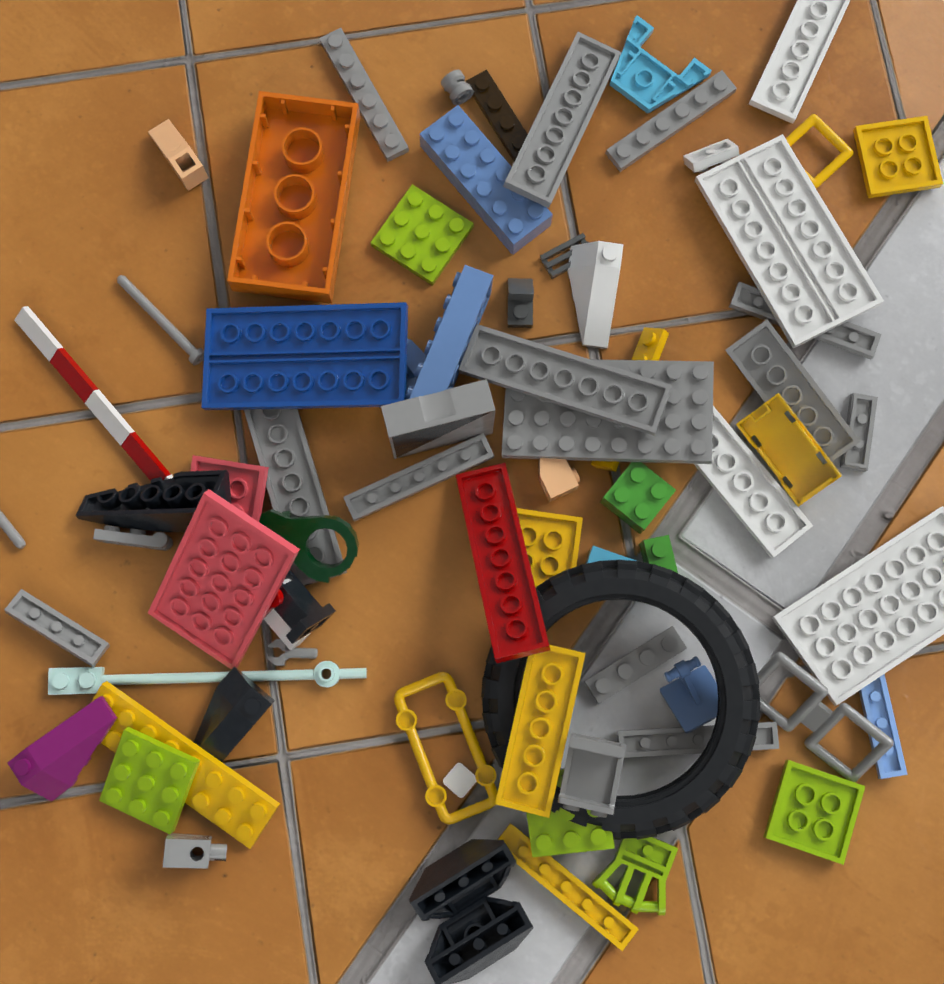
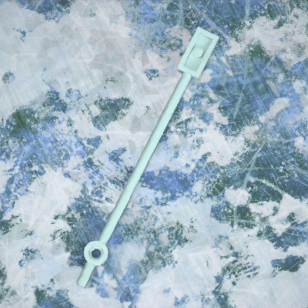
M331 661L320 662L315 669L241 671L252 681L315 680L318 685L326 688L335 686L340 679L367 678V668L340 669L337 664ZM105 667L49 668L48 695L96 694L101 684L106 681L112 685L221 682L229 672L104 675ZM329 669L331 671L329 679L322 677L323 670Z

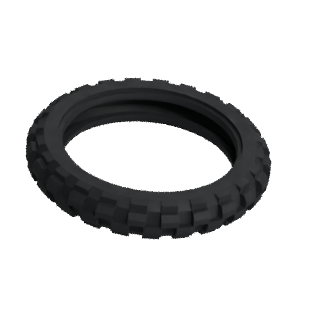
M606 560L582 564L552 576L537 586L536 591L546 632L568 613L582 606L604 600H632L655 606L669 613L682 622L696 636L705 649L715 673L718 691L717 716L711 737L699 758L680 777L650 792L636 795H617L614 814H607L606 818L591 817L587 810L580 808L579 811L564 809L563 804L558 803L561 788L556 786L551 811L555 813L556 810L559 811L562 808L575 815L569 821L584 827L587 826V823L602 826L604 831L613 832L614 840L637 838L638 840L655 837L667 831H675L691 823L692 820L701 814L707 813L720 801L730 787H733L743 772L744 765L751 755L756 740L758 722L760 720L761 700L756 664L741 629H739L731 615L718 600L689 578L673 570L640 561ZM491 645L486 659L484 676L482 677V716L485 731L492 747L491 750L499 767L503 769L528 656L496 664Z

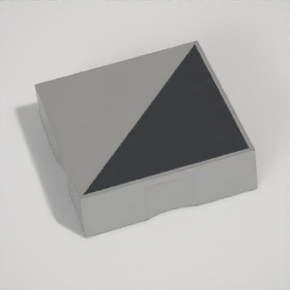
M487 379L381 406L394 459L467 441L482 433L485 436L493 434L495 406Z

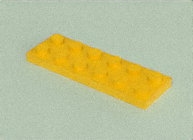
M550 645V651L528 656L495 801L496 805L547 818L550 817L586 653Z

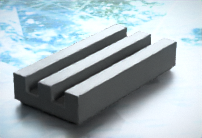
M584 233L540 255V260L551 279L563 274L570 268L571 261L555 270L552 269L553 266L568 259L572 255V250L549 262L547 260L580 242L581 244L589 243L586 241Z

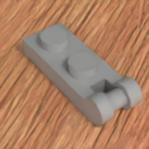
M107 525L104 526V530L95 529L93 537L94 540L102 543L167 551L173 546L172 538L162 532L148 536L146 531L130 529V533L120 532L119 527Z

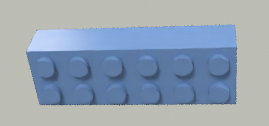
M459 105L419 134L420 147L512 255L551 226L553 214L547 207L503 187L512 166Z
M464 265L462 273H456L452 284L454 287L452 295H447L443 305V309H445L443 318L438 317L436 321L434 339H429L426 345L424 363L420 362L416 369L415 386L410 385L405 397L406 400L454 387L459 375V367L476 324L479 325L490 299L494 275Z

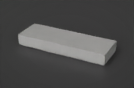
M858 393L850 394L846 423L861 442L842 454L841 468L862 472L868 471L878 397Z

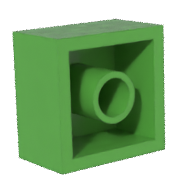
M631 462L600 503L641 534L676 489L642 462Z

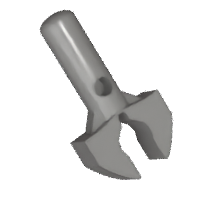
M276 639L267 646L268 648L279 647L282 651H285L279 657L267 656L268 660L276 666H285V662L289 658L316 659L318 656L316 648H294L290 651L281 639Z

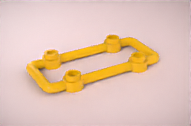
M439 672L398 689L394 695V703L398 711L396 724L401 730L406 732L427 786L425 799L430 806L435 807L439 819L444 824L451 825L496 806L495 801L498 790L494 782L497 774L495 769L486 763L464 707L467 701L465 693L457 689L454 679L450 674ZM442 682L447 690L446 705L455 711L477 766L475 772L476 781L485 787L488 794L487 799L451 814L448 813L445 805L447 798L446 790L441 785H437L415 728L417 715L408 709L404 699L407 696Z

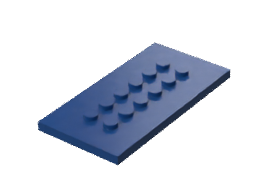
M406 302L206 308L201 408L204 410L381 407L406 400L408 304Z

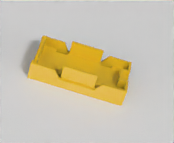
M777 393L736 424L779 479L783 488L798 507L842 477V474L780 393ZM789 411L796 421L792 423L785 412ZM754 435L760 441L762 446L758 447L757 444L754 442V440L752 439ZM821 452L827 463L823 464L816 454ZM786 476L793 487L789 488L782 478Z

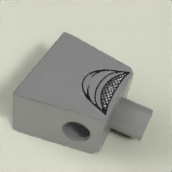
M168 834L165 840L163 868L206 869L209 867V861H226L227 844H211L212 836ZM200 847L204 853L196 856L193 854L192 849Z

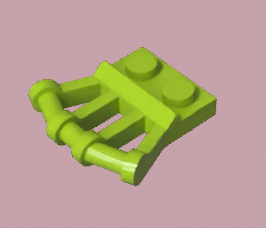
M654 837L638 840L637 838L621 839L614 859L596 876L591 884L596 889L600 888L612 900V904L618 907L620 905L628 907L632 913L656 912L657 915H665L666 880L678 848ZM621 864H625L627 866L616 890L607 879ZM634 869L643 872L644 875L636 896L633 898L625 893ZM653 876L657 878V901H643Z

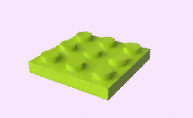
M412 184L371 241V246L433 286L473 229L474 223Z
M127 727L121 736L99 801L171 834L177 826L200 760L131 727Z
M785 760L763 837L844 865L865 786L791 760Z
M560 768L557 786L560 788L565 768ZM562 808L559 811L556 810L555 813L551 811L549 818L526 812L532 857L615 849L613 832L604 831L602 826L587 823V826L584 827L569 820H572L575 815ZM586 809V810H587V813H588L591 817H597V816H594V815L590 814L591 810Z

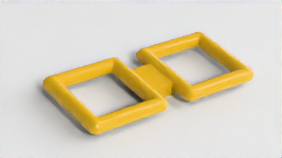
M812 114L785 139L791 147L814 126L840 152L814 178L805 170L817 189L852 157L853 150L816 114Z

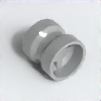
M459 69L451 71L441 80V85L446 92H449V98L453 105L463 104L474 93L470 84L465 82V76Z

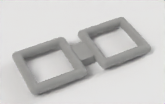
M777 652L757 673L760 687L778 666L782 665L815 691L789 719L762 698H760V711L772 721L777 722V725L787 732H791L800 722L813 731L805 740V747L845 779L856 782L894 745L892 738L847 703H841L834 711L823 704L821 700L828 694L827 687L784 653ZM844 716L879 742L852 770L818 744Z

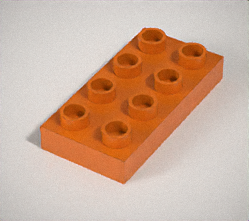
M259 91L227 278L232 291L332 304L361 118L358 103Z

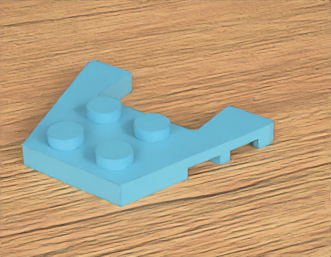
M637 15L634 18L623 51L611 78L610 86L648 114L708 78L712 70L694 57L683 72L677 75L641 48L653 33L654 27Z

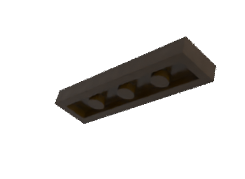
M486 69L466 80V83L472 87L474 91L473 98L515 162L528 134Z

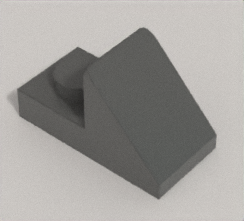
M508 278V328H533V279Z

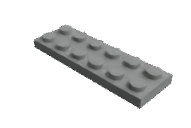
M768 319L725 350L764 403L777 393L781 394L831 461H834L861 442ZM789 411L785 412L792 423L796 421ZM818 452L816 455L823 464L827 463L821 452Z

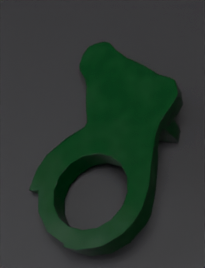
M273 509L265 511L260 516L259 522L300 549L294 563L309 578L316 581L329 583L330 577L341 575L351 567L355 557H357L359 548L357 534L351 525L340 517L320 515L291 518V511L280 513ZM325 528L339 533L347 546L345 559L331 565L316 560L310 553L308 546L309 537L313 532Z

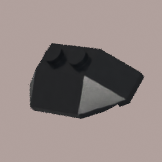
M471 839L424 869L409 898V902L422 921H428L430 918H451L483 897H488L499 890L507 879L511 867H514L516 860L504 840Z
M485 896L438 926L429 954H427L424 962L435 984L461 982L470 979L516 950L534 927L520 902Z

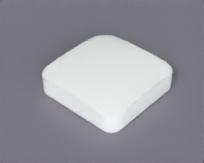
M456 763L443 779L444 785L459 798H463L477 782L475 775L462 763Z

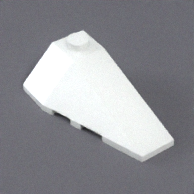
M595 241L570 247L572 255L569 257L568 262L571 261L567 273L572 288V298L575 303L582 346L601 349L608 348L624 244Z

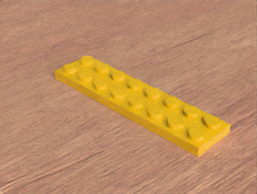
M108 681L102 683L91 702L103 696L117 719L101 743L116 753L124 729L131 727L199 759L200 763L185 803L251 849L280 803Z

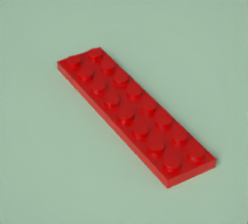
M506 463L457 474V485L496 664L550 651Z

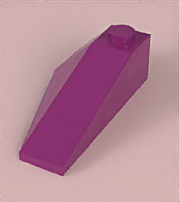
M100 696L29 745L7 762L22 786L50 801H54L75 784L82 768L88 764L93 751L103 741L117 717L105 698Z

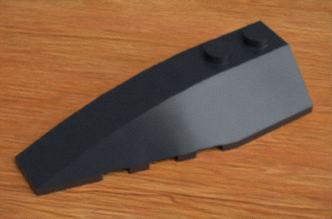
M227 470L174 473L173 478L162 480L161 477L151 479L150 484L140 486L138 483H134L121 491L113 488L85 495L76 517L85 521L129 529L157 532H186L203 493L208 489L231 503L229 473Z

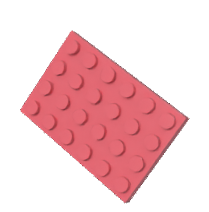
M208 489L200 499L148 614L231 670L234 666L237 668L300 549Z

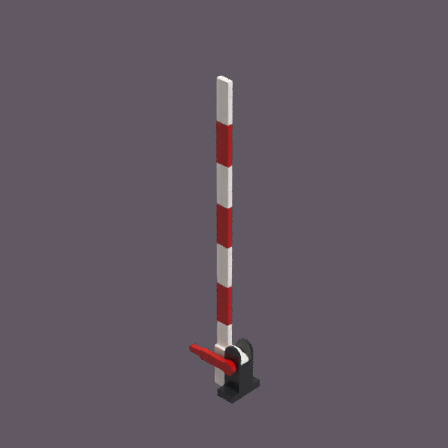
M28 306L22 307L14 321L151 481V479L161 477L162 480L173 478L171 473ZM289 570L264 620L291 651L299 646L311 632L321 627L336 610L330 603L322 607L293 572Z

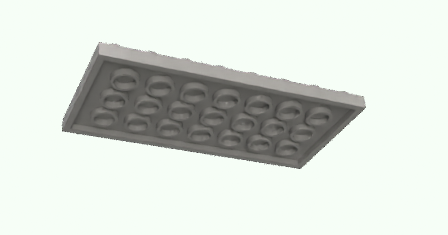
M590 359L672 385V391L655 436L506 388L502 458H550L583 461L687 464L712 463L714 362Z

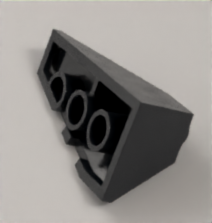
M234 666L216 687L194 743L223 762L275 700Z

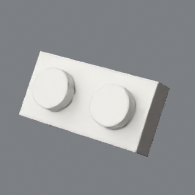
M725 139L683 155L684 164L693 172H704L710 166L718 163L723 164L731 160V158L739 156V147L729 139Z

